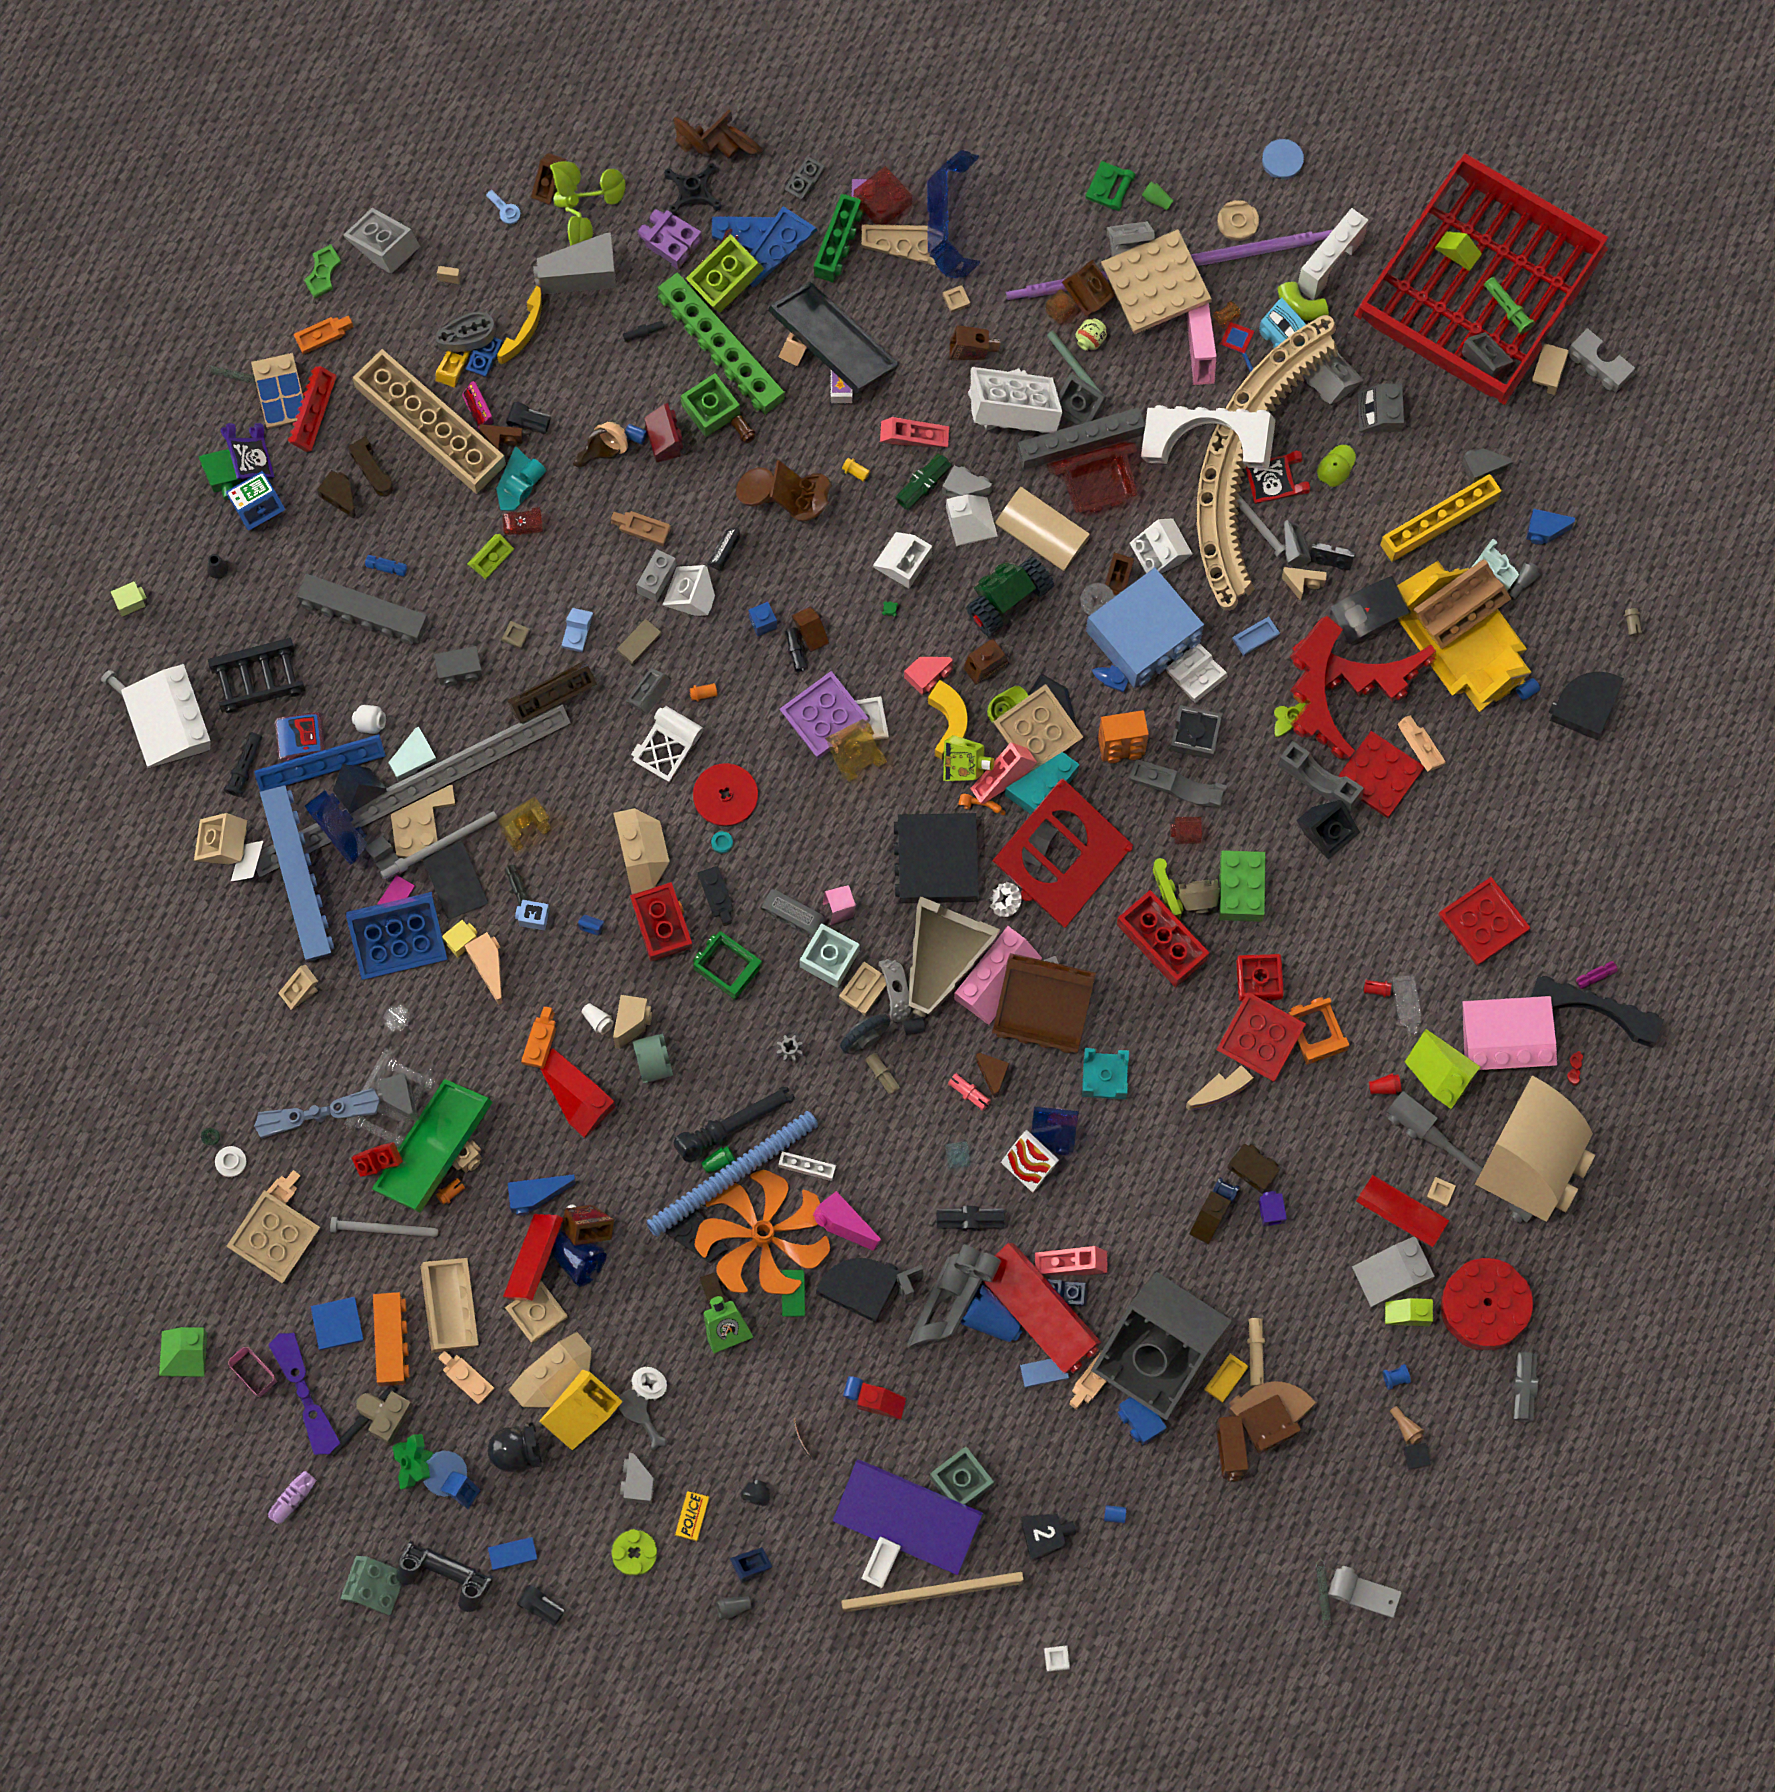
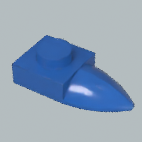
M1111 665L1110 668L1100 667L1092 669L1095 677L1103 682L1105 686L1124 693L1128 679L1118 667Z

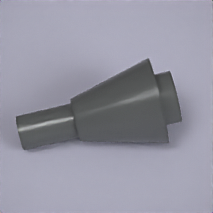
M1531 562L1529 564L1523 563L1516 580V585L1509 593L1510 597L1516 599L1522 589H1525L1541 576L1539 573L1540 569Z

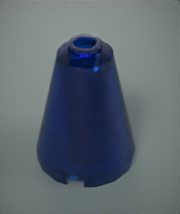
M561 1230L558 1232L550 1253L571 1280L579 1287L586 1286L593 1280L590 1276L595 1270L598 1274L600 1273L607 1258L603 1248L592 1243L574 1245L566 1233Z

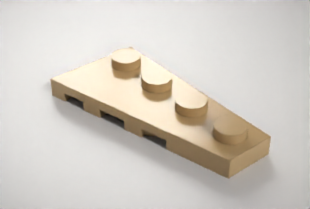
M862 225V248L945 269V226Z

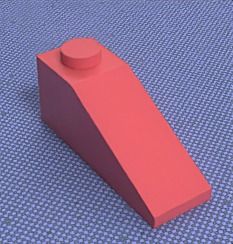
M896 417L881 421L880 442L895 445L948 447L949 426Z
M1011 742L994 761L993 770H986L970 789L979 802L984 804L1003 792L1006 787L1027 775L1036 765L1037 761L1028 748Z
M1091 1246L1035 1253V1267L1042 1275L1107 1273V1251Z

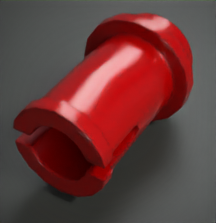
M1365 979L1364 993L1383 995V998H1385V996H1390L1392 983H1387V980L1385 982Z

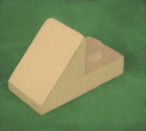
M1284 567L1282 579L1301 600L1303 585H1307L1310 589L1324 587L1327 572Z
M306 965L300 966L280 990L279 994L292 1010L318 991L315 988L318 980Z

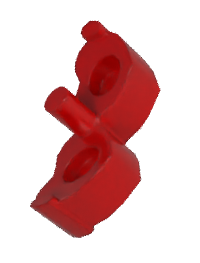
M1580 1051L1574 1053L1569 1060L1572 1068H1574L1567 1074L1568 1081L1572 1086L1579 1084L1581 1073L1579 1069L1582 1067L1581 1062L1583 1060V1055Z

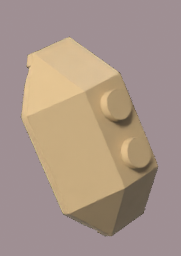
M635 808L613 813L632 895L656 887L670 863L660 821Z
M578 1332L568 1336L555 1344L529 1366L508 1391L522 1407L551 1408L582 1369L589 1372L592 1348Z

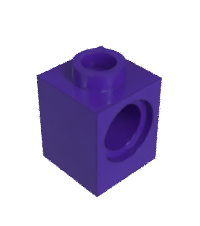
M1275 1191L1263 1193V1196H1260L1258 1200L1263 1227L1285 1224L1287 1218L1282 1193L1276 1194Z

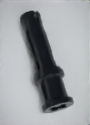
M250 732L236 768L231 770L230 774L232 776L228 785L224 787L226 793L242 797L244 784L250 778L249 769L263 738L261 735ZM250 747H252L247 761H245L247 754L250 750Z

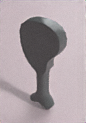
M632 1388L622 1393L619 1398L623 1402L618 1406V1409L626 1419L644 1427L651 1438L650 1449L656 1450L659 1446H667V1438L661 1437L651 1423L647 1412L649 1399L646 1400L643 1396H637L636 1390Z

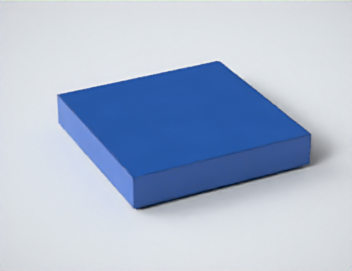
M355 1297L311 1306L320 1351L364 1341Z

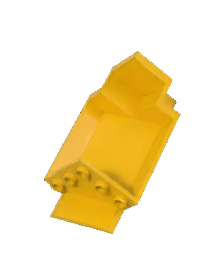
M1436 561L1397 585L1411 611V614L1399 622L1420 651L1430 644L1436 650L1437 656L1434 657L1436 660L1431 664V667L1451 695L1465 692L1480 712L1492 701L1500 700L1508 695L1513 688L1525 683L1524 679L1532 672L1520 655L1527 648L1497 609L1441 649L1418 620L1414 608L1469 570V568L1461 570L1457 568L1449 572L1444 570L1439 561Z

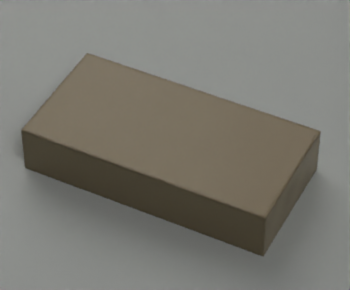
M645 619L617 648V652L631 664H634L662 633Z

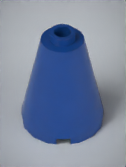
M981 1285V1289H977L966 1310V1315L960 1321V1324L1006 1342L1016 1341L1022 1333V1329H1020L1021 1324L984 1285Z

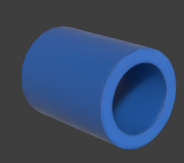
M628 424L625 434L627 439L642 445L647 436V431Z
M1534 678L1529 679L1516 688L1517 694L1523 701L1540 691V686Z
M848 1376L843 1397L857 1401L863 1380Z
M1106 1505L1104 1521L1125 1523L1126 1507Z

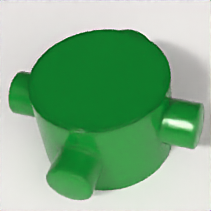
M885 601L883 603V616L896 617L898 603Z

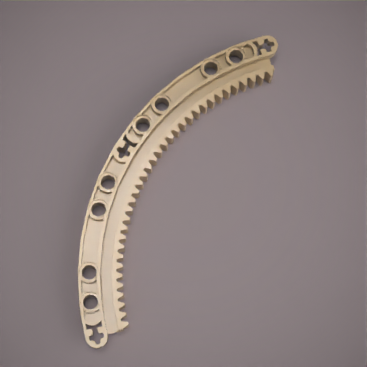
M1328 315L1320 316L1294 332L1274 348L1251 371L1234 393L1225 409L1236 412L1237 409H1245L1257 413V410L1275 411L1274 404H1281L1279 398H1286L1285 391L1292 392L1291 385L1298 386L1297 379L1304 381L1302 375L1310 376L1309 369L1316 371V364L1323 366L1324 359L1328 362L1331 361L1330 355L1338 357V349L1331 337L1336 329L1334 320ZM1325 322H1326V324H1327L1328 327H1329V328L1326 329V330H1325V328H1324L1323 325H1322V324L1325 323ZM1315 327H1317L1320 330V334H1318ZM1299 342H1305L1303 346L1297 347ZM1281 357H1284V358H1285L1284 361H1282V362H1280V363L1277 362V360H1278L1279 358H1281ZM1243 399H1249L1247 403L1240 404ZM1217 424L1209 442L1200 474L1197 495V530L1200 552L1209 584L1220 607L1229 611L1237 606L1238 597L1247 594V596L1251 595L1255 588L1243 562L1242 550L1239 547L1241 544L1238 540L1240 537L1237 532L1239 528L1236 524L1238 523L1236 517L1238 511L1236 508L1239 507L1237 500L1240 498L1237 492L1241 491L1238 484H1242L1240 476H1244L1242 469L1246 468L1243 462V448L1240 438L1234 430ZM1217 474L1214 479L1208 480L1210 475ZM1213 498L1212 502L1204 503L1206 499ZM1210 550H1216L1214 555H1207ZM1216 573H1222L1220 578H1213ZM1228 596L1229 598H1231V602L1229 604H1227V602H1224V597Z

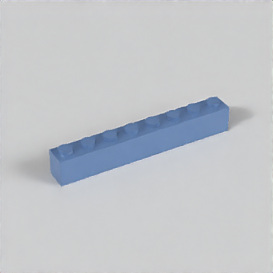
M285 785L261 791V799L305 960L308 962L330 956V950L334 949L331 936L327 937L325 929L329 927L326 916H321L319 908L323 907L320 894L315 895L313 887L317 886L314 873L309 874L307 867L311 865L309 854L303 852L302 845L306 844L303 832L298 833L296 824H299L300 821L297 811L292 812L290 805L294 803L291 790L287 791Z

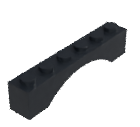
M1548 976L1537 977L1530 997L1550 996L1552 1011L1570 1007L1597 1011L1615 1021L1633 1042L1650 1048H1654L1657 1043L1664 1019L1659 1018L1658 1014L1639 1011L1633 1005L1624 1006L1618 1004L1615 999L1598 997L1596 993L1589 990H1584V992L1577 990L1571 984L1554 982L1555 980Z

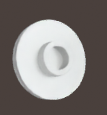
M234 1146L221 1149L215 1158L216 1169L225 1177L238 1176L246 1167L245 1154Z

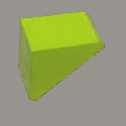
M1447 231L1435 247L1436 250L1469 271L1482 255L1470 237L1464 233Z

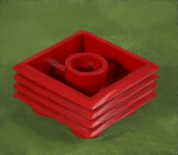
M1280 954L1239 955L1237 957L1239 1001L1244 1000L1247 992L1263 1000H1281L1283 998L1282 961ZM1257 974H1261L1264 978L1263 981L1255 979Z

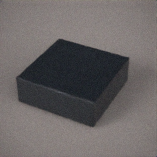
M1426 1443L1403 1448L1408 1470L1431 1465Z

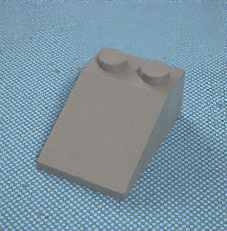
M371 208L343 235L345 239L373 263L390 274L420 247L410 228L374 208Z
M1415 1236L1352 1266L1370 1307L1425 1285L1434 1278V1274Z

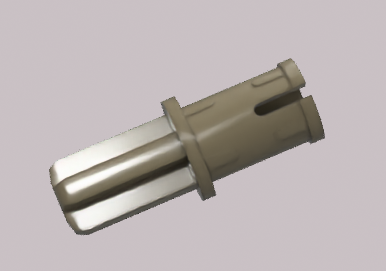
M873 1053L865 1059V1062L876 1075L875 1079H879L888 1094H894L899 1090V1085L889 1072L890 1068H886L877 1053Z

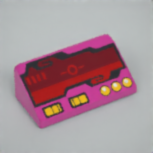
M473 381L463 392L462 396L479 429L480 424L492 425L493 419L476 382Z

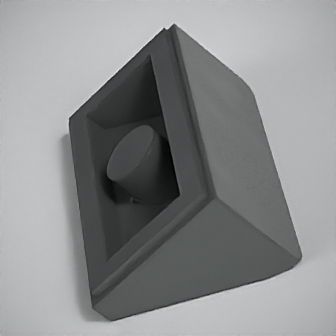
M650 668L626 702L647 715L671 684V680L666 674Z

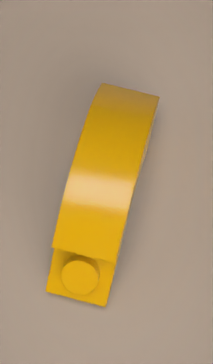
M939 680L928 697V704L941 711L949 723L948 730L935 748V756L942 760L944 757V741L952 735L965 739L967 711L959 694L952 687Z

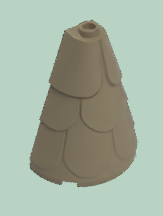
M920 897L917 904L915 938L913 939V965L910 968L909 1006L914 1008L913 1013L924 1018L926 1014L932 1015L957 988L956 985L975 966V962L997 939L1000 929L981 921H975L946 909L938 903Z

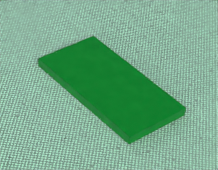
M444 1079L419 1116V1120L416 1121L398 1148L403 1162L398 1166L385 1168L372 1190L421 1213L493 1102L483 1095Z

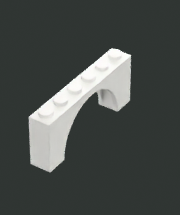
M1160 405L1155 406V408H1148L1141 457L1148 463L1167 464L1174 444L1184 433L1199 425L1220 424L1234 430L1239 436L1243 448V462L1248 468L1269 469L1275 418L1266 410H1257V413L1245 409H1237L1236 412H1232L1224 408H1217L1216 411H1209L1203 407L1188 410V408L1177 406L1175 409H1168Z

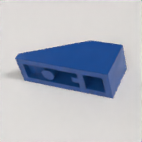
M566 1175L509 1182L508 1190L511 1212L516 1213L517 1216L528 1215L529 1211L536 1210L576 1184L575 1176Z

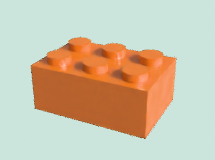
M1144 710L1101 717L1098 741L1102 762L1117 763L1122 758L1136 760L1145 755L1149 734Z

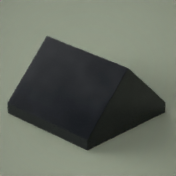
M342 764L332 790L350 814L387 792L370 768Z

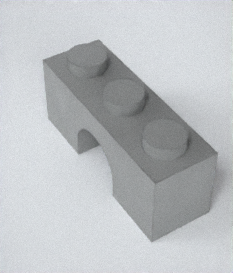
M1587 328L1571 344L1568 351L1570 358L1575 363H1581L1586 367L1589 375L1598 377L1606 389H1612L1614 392H1617L1632 377L1635 367L1620 355L1611 362L1600 360L1597 352L1601 349L1603 341Z

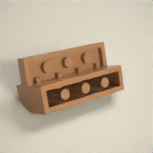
M1482 559L1418 605L1414 610L1424 629L1442 649L1511 600L1504 585L1495 577L1487 561Z

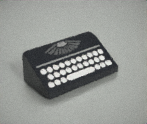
M731 528L725 531L707 563L708 566L722 571L740 539L739 528Z

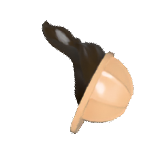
M606 422L595 427L588 437L587 447L577 454L573 466L584 467L594 457L606 459L624 453L628 448L624 429L613 422Z

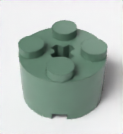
M663 1034L633 1041L643 1083L673 1076Z

